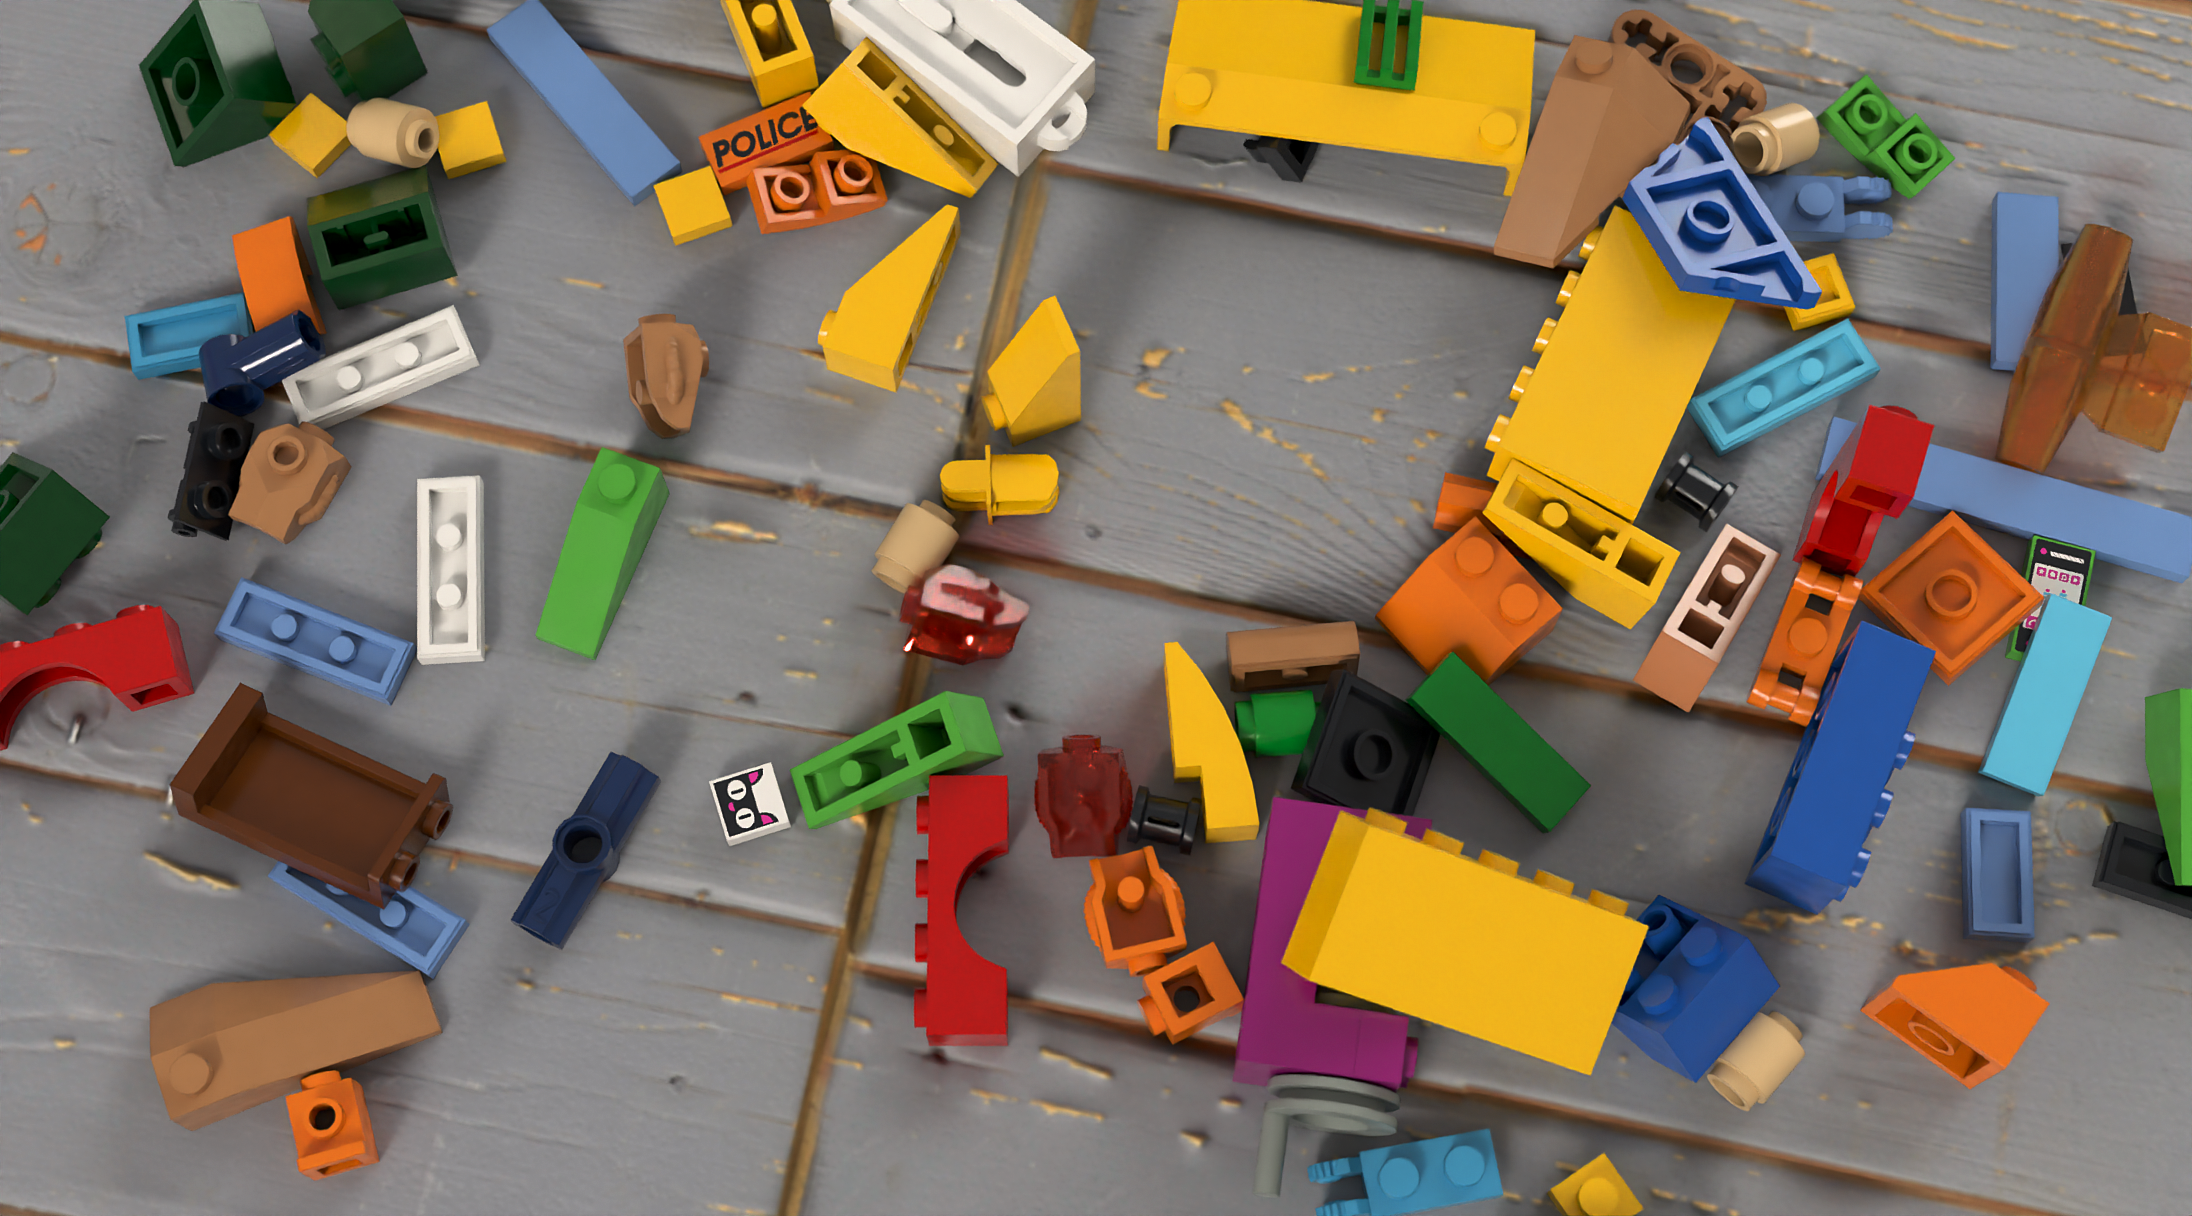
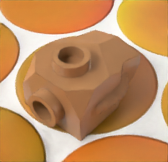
M673 314L643 316L638 319L639 326L623 339L629 399L639 410L650 431L661 439L676 438L690 432L700 377H706L709 370L708 348L705 341L700 340L694 325L676 323V316Z
M302 421L298 428L289 423L271 427L259 433L247 454L239 477V491L228 515L237 522L257 528L278 541L288 544L300 534L306 525L322 519L349 473L351 465L345 456L332 447L335 439L329 433L311 423Z

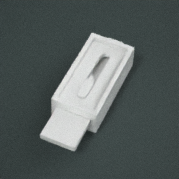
M826 0L830 3L834 35L837 41L853 51L867 36L991 157L1019 177L1043 149L1050 151L1069 149V146L1078 141L1086 130L1087 109L1085 103L1095 93V59L1016 0Z

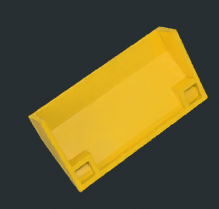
M1178 0L1158 116L1157 150L1169 151L1172 127L1176 124L1505 167L1506 177L1503 195L1512 196L1526 157L1532 100L1535 30L1422 15L1415 90H1405L1354 83L1362 7L1308 0ZM1373 22L1368 67L1370 70L1380 71L1385 23ZM1397 25L1394 73L1404 74L1408 26Z

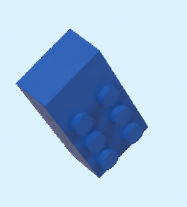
M1865 621L1860 622L1833 658L1818 704L1809 724L1805 728L1745 881L1746 885L1816 915L1833 899L1841 902L1849 886L1854 888L1858 886L1871 855V851L1862 848V845L1872 827L1878 829L1881 826L1892 802L1894 793L1884 789V787L1888 783L1894 769H1902L1915 741L1916 734L1906 729L1934 659L1935 650Z

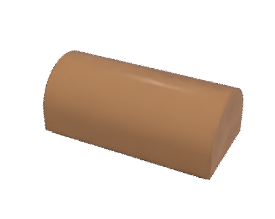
M1354 621L1226 632L1230 691L1245 692L1327 684L1331 671L1345 669L1357 676L1360 648Z

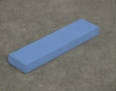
M539 0L525 1L486 29L490 40L634 206L655 192L653 185L673 179L682 172L679 160Z

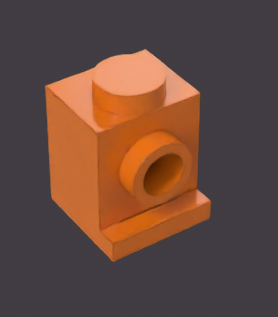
M1214 941L1144 976L1142 988L1146 996L1137 1000L1141 1014L1152 1034L1156 1036L1165 1031L1172 1045L1228 1016L1232 1017L1242 1012L1244 998ZM1186 990L1193 992L1199 1000L1198 1006L1189 1012L1179 1010L1173 1000L1177 993Z
M339 1071L321 1072L300 1080L302 1092L285 1096L299 1157L296 1160L300 1173L316 1181L380 1162L363 1086L351 1077L341 1080ZM333 1108L336 1114L333 1125L326 1130H317L315 1118L318 1112Z

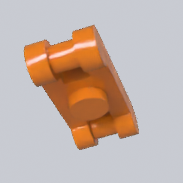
M1803 557L1798 565L1746 698V703L1764 710L1767 705L1785 711L1789 713L1788 720L1805 727L1809 724L1816 709L1823 684L1863 585L1862 579L1847 573L1840 578L1820 570L1822 563L1807 557ZM1810 593L1831 601L1827 615L1805 607ZM1783 671L1802 679L1799 688L1796 689L1777 681L1779 672Z

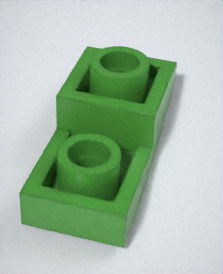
M1867 74L1856 81L1816 117L1829 133L1861 164L1878 178L1888 179L1891 182V187L1908 199L1914 197L1956 159L1917 113L1905 119Z

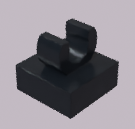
M1263 135L1260 136L1259 140L1246 139L1243 144L1254 160L1260 163H1269L1281 180L1293 182L1303 181L1319 145L1317 142Z

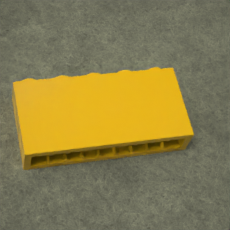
M1614 206L1605 226L1601 227L1598 225L1586 236L1578 255L1579 258L1587 261L1582 274L1570 270L1555 302V304L1564 307L1559 321L1547 317L1532 349L1533 352L1542 355L1536 368L1533 369L1524 365L1517 377L1508 398L1518 403L1512 417L1509 418L1500 413L1485 445V449L1495 453L1486 476L1499 481L1508 463L1514 458L1632 525L1736 299L1680 291L1632 213Z
M1370 807L1365 819L1340 810L1281 963L1309 981L1591 1076L1649 926L1625 915L1629 903L1595 889H1591L1587 900L1572 895L1575 883L1537 869L1533 880L1517 875L1520 863L1485 849L1481 850L1478 860L1462 855L1463 842L1426 828L1422 840L1407 835L1404 831L1408 822Z

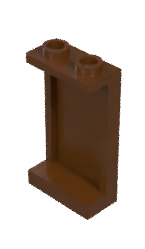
M242 683L238 685L170 783L171 792L180 816L384 910L396 891L404 892L411 885L420 865L419 855L430 838L437 840L444 833L453 813V805L450 804L446 778L433 773L425 784L267 712L263 693Z

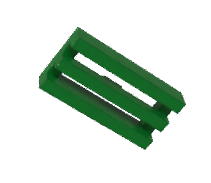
M1363 0L1354 83L1415 90L1424 1L1412 0L1410 9L1399 8L1400 0H1387L1386 7L1375 5L1376 0ZM1373 22L1385 23L1380 71L1368 69ZM1397 25L1408 26L1404 74L1393 72Z

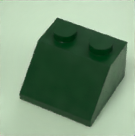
M193 0L139 64L174 166L186 167L264 139L296 105L292 87L286 77L273 36L269 31L259 3L236 0Z
M310 0L308 13L319 33L310 40L327 65L324 68L328 76L344 98L354 93L360 102L368 101L372 98L388 99L428 74L405 18L392 0Z
M14 452L0 467V600L21 613L28 615L34 607L40 608L54 597L61 585L59 577L74 559L85 557L95 548L102 537V530L100 528L110 516L54 470Z

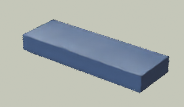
M1997 192L1992 200L1990 369L2052 374L2058 367L2059 197Z
M242 577L214 631L215 636L221 641L390 706L417 652V647L413 642Z
M280 861L276 863L268 875L273 882L434 979L470 925L459 915L411 886L404 892L396 891L384 910Z

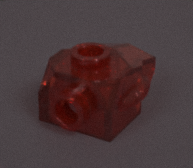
M947 564L925 570L919 587L908 585L902 601L899 622L908 624L903 650L962 666L978 660L1000 659L1013 650L1021 624L1028 616L1029 605L1001 590L990 579L971 569Z
M1077 734L1063 736L1061 747L1043 749L1038 753V778L1035 780L1034 810L1037 813V818H1039V823L1049 833L1052 857L1118 856L1119 833L1126 827V823L1129 822L1131 811L1133 810L1131 780L1128 778L1123 749L1101 745L1100 735Z

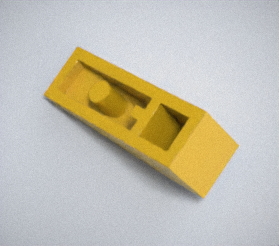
M867 36L802 105L815 118L818 125L825 132L833 135L845 148L969 198L979 190L999 164Z
M946 204L844 293L837 312L831 309L828 310L818 335V344L823 346L827 370L895 393L897 392L961 234L958 207Z
M1055 295L1041 302L987 371L989 394L981 397L982 403L993 430L997 431L1004 428L1012 447L1081 421L1080 349Z
M1514 458L1508 463L1482 512L1575 599L1630 630L1656 603L1681 553Z

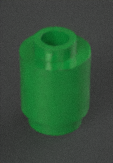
M1311 689L1250 694L1248 701H1235V732L1243 752H1254L1255 758L1303 754L1321 701L1314 702Z

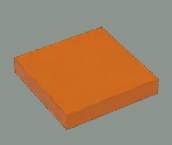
M1953 510L1861 589L1858 596L1894 634L1935 650L1936 653L1930 669L1948 686L2043 604L2045 598Z

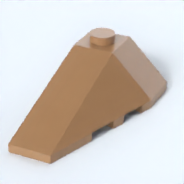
M1574 35L1554 76L1496 238L1494 255L1554 268L1598 226L1599 215L1618 197L1623 198L1628 183L1645 167H1650L1653 163L1656 164L1659 155L1672 143H1677L1690 115L1691 104L1634 47Z
M420 970L212 983L149 1008L150 1058L171 1121L190 1131H195L301 1089L300 1080L310 1075L326 1071H339L342 1073L443 1033L424 976Z

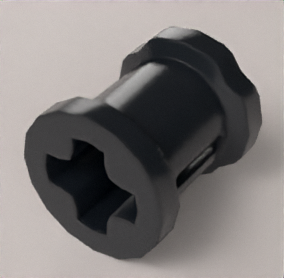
M1685 451L1657 490L1655 498L1660 502L1670 500L1699 520L1698 527L1708 532L1737 491L1738 486L1731 481L1726 484L1721 483L1694 465V457Z
M1139 785L1130 819L1127 842L1137 844L1140 839H1146L1179 847L1180 854L1190 856L1202 799L1192 797L1189 802H1183L1150 794L1149 787ZM1150 816L1175 821L1179 825L1154 820Z

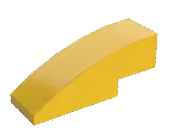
M1164 643L1163 666L1174 783L1200 782L1205 844L1256 840L1260 824L1253 783L1240 741L1224 706L1202 671L1179 643Z

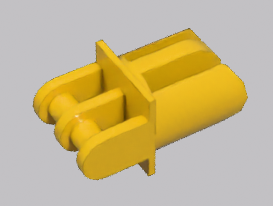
M985 445L986 460L951 461L944 465L940 473L942 495L946 506L954 511L987 510L988 525H993V516L1049 513L1058 503L1059 472L1056 462L1047 454L996 455L991 454L990 445Z

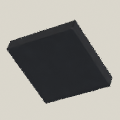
M1345 669L1331 671L1290 789L1321 804L1368 810L1370 807L1384 813L1413 817L1441 734L1409 703Z

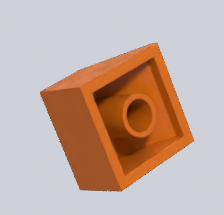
M1475 516L1422 562L1375 615V620L1427 675L1446 654L1454 652L1489 686L1553 631L1563 608Z
M1994 963L1898 975L1871 996L1860 1011L1967 1088L1972 1089L2008 1066L2050 1003L2035 993L2037 991L2036 985L2023 973L2008 966L1999 968Z

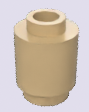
M372 98L358 103L350 112L347 120V136L349 141L366 157L409 168H419L432 158L439 145L437 120L432 112L422 107L384 98Z
M1787 103L1744 119L1731 135L1729 150L1745 173L1767 176L1810 159L1815 154L1819 145L1818 125L1813 115L1805 107L1797 103Z
M925 499L920 506L906 503L874 554L878 561L871 570L872 573L895 590L909 597H915L921 586L929 587L957 542L959 534L951 527L955 518L942 507Z
M1772 1011L1767 1016L1758 1012L1713 1063L1715 1067L1707 1075V1078L1711 1085L1726 1100L1741 1110L1749 1111L1756 1102L1764 1104L1805 1057V1051L1799 1043L1803 1035L1797 1026L1782 1014Z

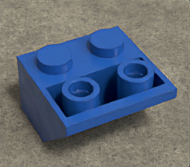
M1658 895L1637 919V921L1649 926L1611 1023L1651 1059L1696 1083L1779 989L1780 985L1748 937L1666 897Z

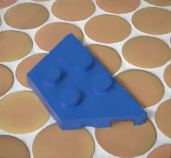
M1708 117L1700 118L1693 125L1690 134L1678 145L1672 143L1659 155L1654 166L1645 167L1628 183L1622 199L1680 291L1806 310L1815 307L1823 291Z

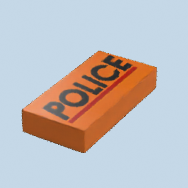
M810 91L698 137L700 146L709 165L712 167L723 196L747 187L746 180L752 169L800 165L812 160L816 152L835 150L830 134L825 132L818 125L815 118L802 107L811 96Z

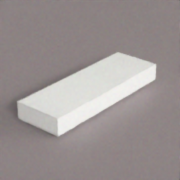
M454 305L323 358L283 379L282 382L299 424L305 421L324 430L480 364Z
M480 475L417 479V659L421 665L485 661L484 482Z

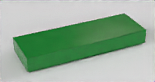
M1454 652L1446 654L1405 699L1543 834L1551 832L1591 787L1562 756Z

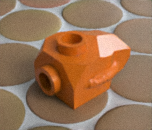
M1152 845L1118 856L1089 860L1093 884L1084 898V919L1086 920L1091 940L1095 941V946L1099 947V951H1101L1106 968L1129 969L1131 977L1146 976L1168 965V958L1186 950L1187 941L1183 929L1186 925L1184 921L1186 919V909L1183 894L1180 892L1181 888L1178 887L1177 882L1174 881V877H1171L1163 869H1159Z

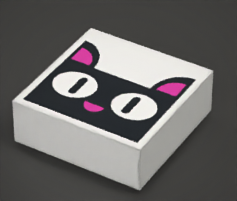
M771 762L709 781L729 846L791 827Z

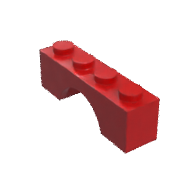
M1869 404L1812 493L1792 561L1800 563L1803 557H1807L1822 563L1820 570L1841 577L1845 573L1855 577L1868 559L1884 515L1898 519L1913 499L1935 425L1917 420V416L1913 412L1902 407L1892 405L1877 407Z
M135 605L119 611L116 614V619L95 625L88 623L69 624L57 629L53 633L54 637L29 644L24 641H13L1 644L0 751L8 748L12 727L24 706L43 690L60 683L87 681L100 684L110 689L132 712L195 694L178 624L161 605L157 607Z
M1007 775L929 776V796H917L916 803L917 835H928V859H916V898H928L927 923L915 924V962L927 963V988H915L914 1027L926 1028L929 1046H1008L1007 969L986 960L976 953L962 936L957 924L959 899L970 878L987 863L1009 854Z

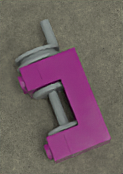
M1273 797L1266 829L1245 983L1244 1004L1241 1013L1232 1082L1265 1086L1270 1094L1279 1097V1099H1271L1264 1104L1253 1194L1272 1198L1280 1197L1289 1125L1347 1135H1392L1397 1133L1398 1121L1395 1117L1386 1114V1112H1394L1400 1109L1401 1098L1396 1092L1398 1088L1407 1089L1409 1078L1414 1077L1418 1053V1038L1407 1036L1408 1016L1397 1015L1392 1008L1333 989V993H1316L1317 983L1307 980L1281 963L1340 810L1365 819L1368 810ZM1390 814L1408 822L1404 831L1407 835L1422 840L1426 828L1432 830V819Z

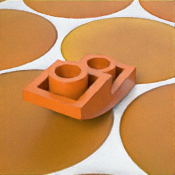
M849 149L816 152L811 162L805 165L752 169L746 180L761 234L803 229L847 219L881 208L888 201L876 160Z
M293 216L232 235L238 271L255 331L257 332L299 309L312 319L320 335L327 334L307 277L313 275Z

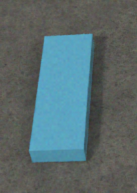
M1846 319L1691 398L1686 408L1719 458L1875 378L1881 368L1849 319Z
M2052 593L2045 597L1978 773L2035 796H2044L2111 623V616Z

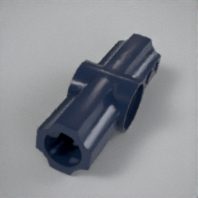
M610 752L573 816L564 820L556 829L552 839L553 849L512 916V923L533 937L562 950L601 883L609 880L617 871L620 862V851L660 785V778L638 762L624 755ZM590 837L602 840V848L595 859L588 863L572 861L571 854L573 848L579 841Z

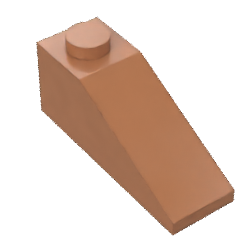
M1726 523L1647 654L1633 681L1689 713L1720 663L1781 554Z

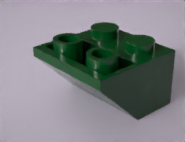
M426 165L307 198V228L321 280L338 310L458 276Z

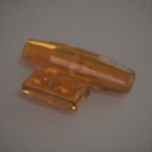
M2085 224L2045 290L2009 384L1995 459L2000 463L2044 475L2080 412L2097 427L2099 432L2156 453L2164 452L2192 380V327L2151 312L2119 315L2133 245V239L2130 236L2102 225Z

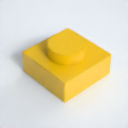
M1605 1153L1547 1192L1562 1216H1634L1644 1209Z

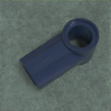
M298 309L247 337L227 334L219 335L205 342L199 350V361L207 403L239 417L248 415L256 411L263 404L264 389L319 361L320 358L326 355L323 338L316 330L312 319Z

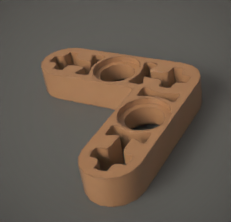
M1633 9L1624 12L1616 19L1608 42L1628 46L1626 44L1628 37L1632 38L1638 32L1644 34L1647 37L1645 44L1640 43L1635 49L1691 104L1690 112L1694 115L1683 128L1676 145L1681 143L1690 134L1693 125L1700 118L1708 117L1729 148L1731 135L1744 119L1764 111L1767 104V93L1760 81L1660 17L1646 10ZM1665 46L1668 50L1663 57L1661 65L1657 66L1653 63L1655 56H1659L1662 47ZM1680 60L1694 62L1700 67L1703 78L1693 84L1682 83L1673 76L1671 65ZM1740 95L1748 100L1746 106L1738 109L1731 119L1729 126H1727L1720 119L1724 115L1729 100L1733 101Z

